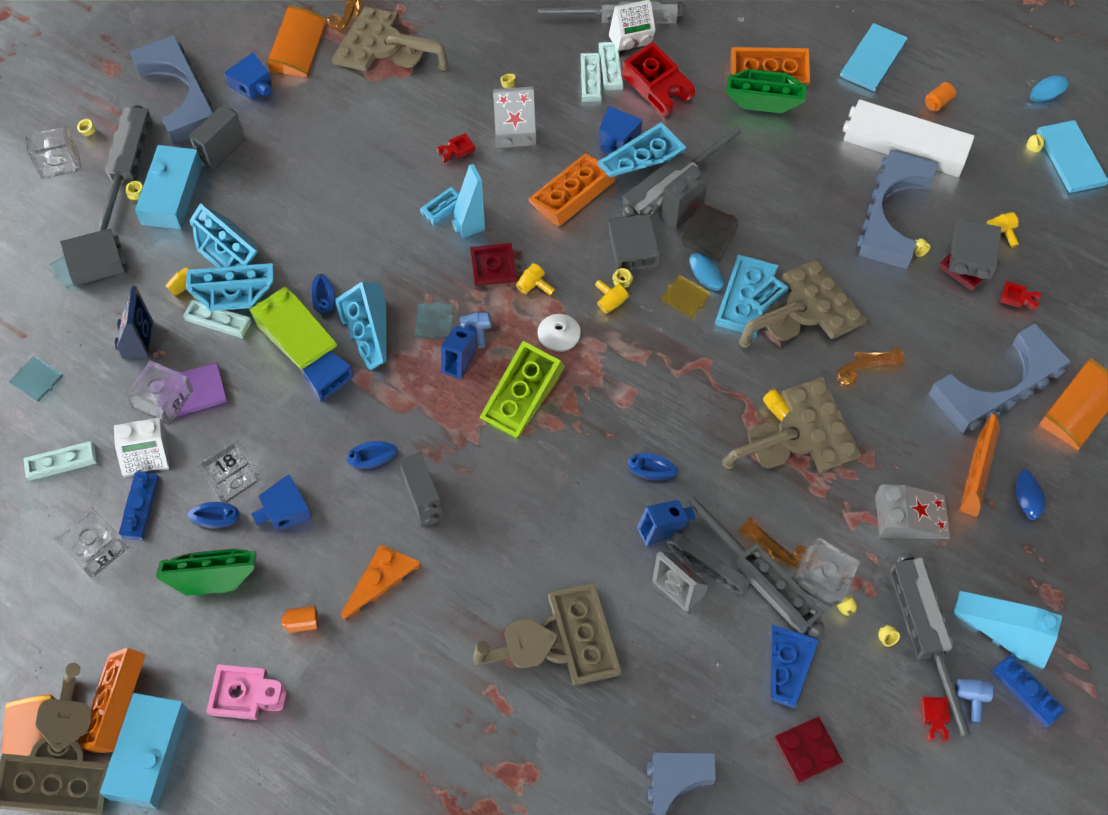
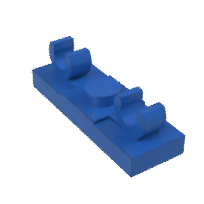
M142 471L135 472L118 534L121 539H144L159 481L157 474H149Z
M1011 654L991 671L1046 727H1049L1066 711L1048 690Z

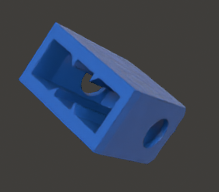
M254 53L249 54L224 72L228 86L249 99L255 98L260 93L264 97H268L272 93L270 74Z
M609 106L599 128L598 141L602 144L600 149L604 153L610 154L613 149L617 150L637 138L642 133L643 120Z
M466 325L464 328L455 326L441 346V373L462 379L475 353L477 332L475 327L472 325Z
M331 351L302 369L304 378L320 401H323L353 378L351 366Z
M290 475L285 476L261 493L259 499L263 508L251 514L257 526L270 520L275 530L312 519L309 509Z
M678 500L647 506L637 526L646 547L669 539L674 532L681 534L686 523L695 520V512L691 506L683 508Z

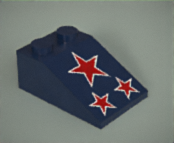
M137 286L131 287L122 309L121 319H118L117 322L119 335L115 338V349L119 351L123 359L149 358L154 321Z

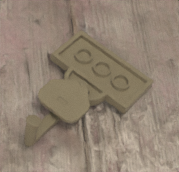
M364 7L332 57L334 65L367 71L375 58L390 56L397 66L414 67L419 63L426 51L437 54L439 60L438 68L441 71H446L449 68L443 44L438 41L400 34L394 28L400 19L398 13L371 7Z
M815 259L783 273L782 279L792 290L786 305L775 303L762 316L759 314L758 318L749 321L739 339V344L744 348L749 347L752 343L751 337L753 333L764 327H767L776 339L786 341L799 334L801 324L811 326L819 324L832 340L865 325L867 319L820 262Z
M822 376L784 390L781 394L790 413L786 414L782 419L779 427L769 422L753 427L748 434L750 443L731 450L723 458L722 464L726 469H732L736 464V460L755 453L763 467L774 468L786 463L792 451L797 454L810 453L819 473L857 460L861 457V454Z
M595 583L549 592L548 599L553 613L552 616L546 618L541 624L528 618L509 623L505 629L506 647L490 650L486 642L480 641L475 646L472 659L475 665L511 659L516 667L522 669L539 666L545 658L555 663H567L573 686L620 676L622 673Z
M69 663L65 667L60 700L49 699L39 706L35 727L44 738L40 739L33 746L30 756L2 753L0 759V809L65 815H102L104 796L100 794V790L109 764L83 761V751L76 741L88 732L91 718L90 708L86 704L72 701L75 678L80 673V666L77 663Z

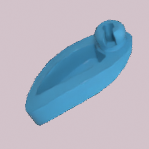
M1053 75L1043 79L1032 89L1030 100L1045 102L1058 97L1068 88V78L1062 75Z
M693 253L689 258V262L695 277L705 287L713 291H721L724 287V281L717 265L708 256L702 253Z

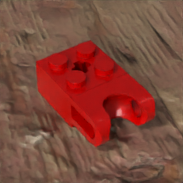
M651 42L624 61L622 76L662 116H667L672 112L673 101L670 99V96H678L684 101H688L695 96V87L692 82L678 70L679 67L654 42Z

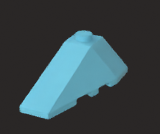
M474 164L468 167L454 208V220H452L454 230L459 232L463 239L485 231L482 179Z
M361 282L336 298L335 303L342 324L348 327L350 331L349 336L356 341L358 352L368 369L373 370L386 362V301L381 284Z
M960 591L953 614L977 631H982L992 638V642L996 645H1001L1013 653L1012 656L1017 660L1041 669L1045 668L1058 638L1062 620L1061 615L1038 607Z

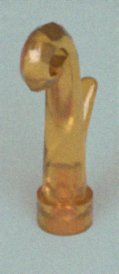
M346 0L343 18L335 14L330 15L326 21L328 26L334 30L347 26L354 11L357 17L360 15L359 1Z
M901 348L892 349L885 353L855 352L854 356L862 359L842 366L837 371L836 378L840 384L851 386L857 380V376L854 373L856 371L904 365L903 352Z
M751 517L746 520L739 530L745 537H749L757 543L773 560L774 555L796 567L807 566L813 560V553L809 547L799 545L790 553L758 526L759 523ZM799 553H804L806 558H799Z

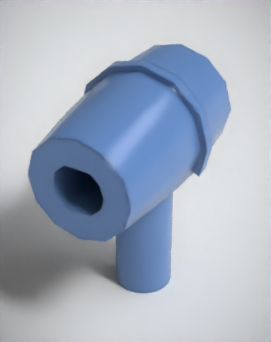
M476 312L460 317L461 327L464 328L466 325H472L476 328L477 348H485L484 330L492 327L490 313Z
M958 679L955 685L958 697L972 701L971 722L981 723L982 702L990 703L993 699V685L980 679Z

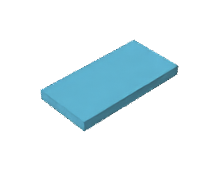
M873 23L841 71L840 77L875 92L906 44L908 37Z
M1075 120L1043 126L1037 129L1036 133L1044 138V148L1069 193L1108 184V178Z
M738 254L715 325L743 333L746 324L759 317V310L756 309L754 311L751 309L752 305L747 306L745 304L746 298L769 278L775 277L779 265ZM770 286L764 293H762L755 301L757 302L760 298H762L766 292L771 290L772 286ZM758 330L755 331L752 336L756 337Z

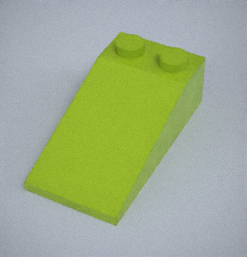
M287 287L276 291L273 295L249 309L258 328L301 370L337 347L332 337Z
M522 341L479 418L518 439L555 386L565 365L561 360Z

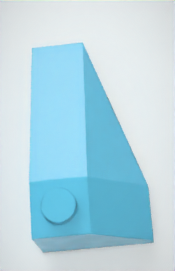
M661 122L599 160L597 165L609 177L669 161L686 151L687 147Z

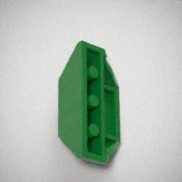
M746 69L728 76L726 94L743 109L784 113L805 103L807 85L787 73Z
M238 548L188 553L176 556L169 561L167 559L160 561L156 577L185 596H201L218 592L227 593L234 591L254 570L257 554L256 551Z

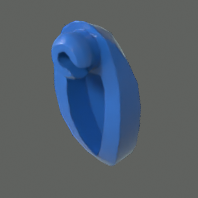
M318 274L314 278L310 290L312 306L320 313H328L335 305L333 286L324 274Z
M382 441L366 442L354 447L348 452L346 458L347 462L355 468L369 469L391 460L397 455L398 450L392 443Z
M640 453L631 456L628 460V467L631 472L643 479L660 481L674 479L678 476V468L672 462L655 454Z
M1024 469L1019 473L1016 481L1017 502L1028 519L1037 520L1044 512L1045 496L1033 475Z
M224 502L204 503L192 508L187 514L192 523L212 529L228 527L234 524L240 516L237 507Z

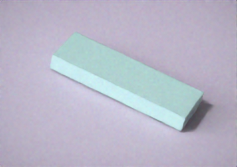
M614 42L599 43L604 91L623 90L619 50Z
M581 53L582 102H601L600 53Z
M196 300L191 301L183 315L185 321L242 339L252 322L250 317L228 310L209 311L201 302Z
M92 441L23 458L25 475L28 481L97 464L94 443Z

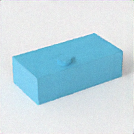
M157 146L135 208L141 225L182 229L203 166L198 150Z
M133 693L100 790L101 795L111 801L158 809L189 711L181 701Z

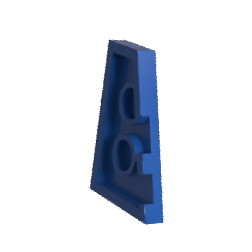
M772 624V701L796 709L819 640Z

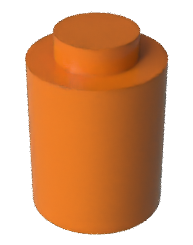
M943 82L926 95V106L930 110L939 111L956 97V90L950 83Z
M316 605L286 609V613L282 615L283 629H287L288 633L319 629Z

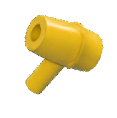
M1014 212L1003 213L986 221V224L1001 227L1000 233L1005 232L1011 248L1019 245L1013 231L1019 225L1018 217Z
M534 263L524 270V273L516 283L518 290L524 294H528L536 285L550 296L555 291V288L542 279L545 275L544 270Z
M184 267L179 272H176L165 285L175 297L187 290V270H191L188 267Z
M598 280L595 284L605 294L597 304L606 314L622 305L629 297L627 290L620 284L612 289L602 280Z
M773 389L765 394L763 401L768 410L782 421L786 414L790 413L783 396L777 389Z

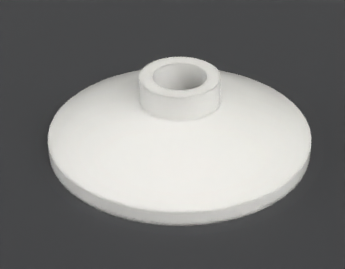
M565 314L550 315L538 327V338L541 344L547 349L556 352L567 351L573 348L578 343L581 335L580 326L577 321Z

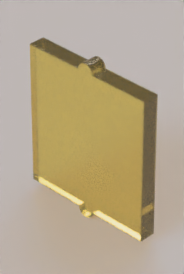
M679 275L672 285H668V290L660 298V301L691 319L699 309L703 308V303L708 299L710 293Z

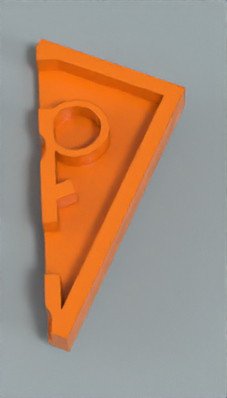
M380 544L342 610L341 618L346 620L348 617L358 613L360 608L369 601H375L389 591L391 586L403 581L402 578L414 569L417 571L421 567V563Z

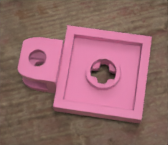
M217 664L206 713L210 716L257 720L259 709L266 711H280L284 709L287 691L279 681L266 679V669ZM238 686H241L243 693L235 698L231 692L232 690H237Z

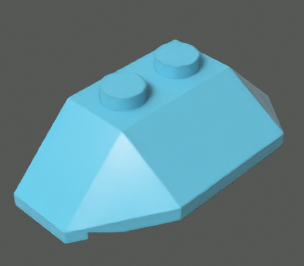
M200 203L190 219L197 251L217 268L249 265L258 252L257 243L230 219Z
M273 263L187 270L186 289L209 311L253 308L274 283Z

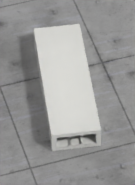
M860 99L856 107L852 106L849 113L851 120H846L842 131L846 133L844 137L846 142L889 155L890 150L938 162L936 171L958 178L974 139V135Z

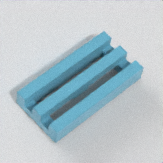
M450 187L421 207V214H425L426 218L430 219L431 223L435 225L454 211L459 193Z
M772 276L746 298L745 304L747 306L752 305L751 309L754 311L756 309L759 310L758 314L762 316L788 293L789 287ZM776 284L771 290L766 292L762 298H760L757 302L755 301L770 286Z

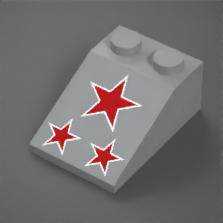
M534 88L493 89L496 147L509 148L536 145Z
M880 485L875 495L879 538L950 539L945 495L907 485Z
M663 551L657 554L652 581L688 612L706 594L708 589L707 580L700 573L692 571L689 568V564L683 558H678L673 553Z

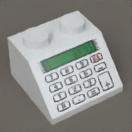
M645 0L615 6L609 37L617 49L622 51L650 44L655 33L651 1Z
M160 418L114 425L115 448L123 477L134 476L137 471L151 473L169 469L167 433Z

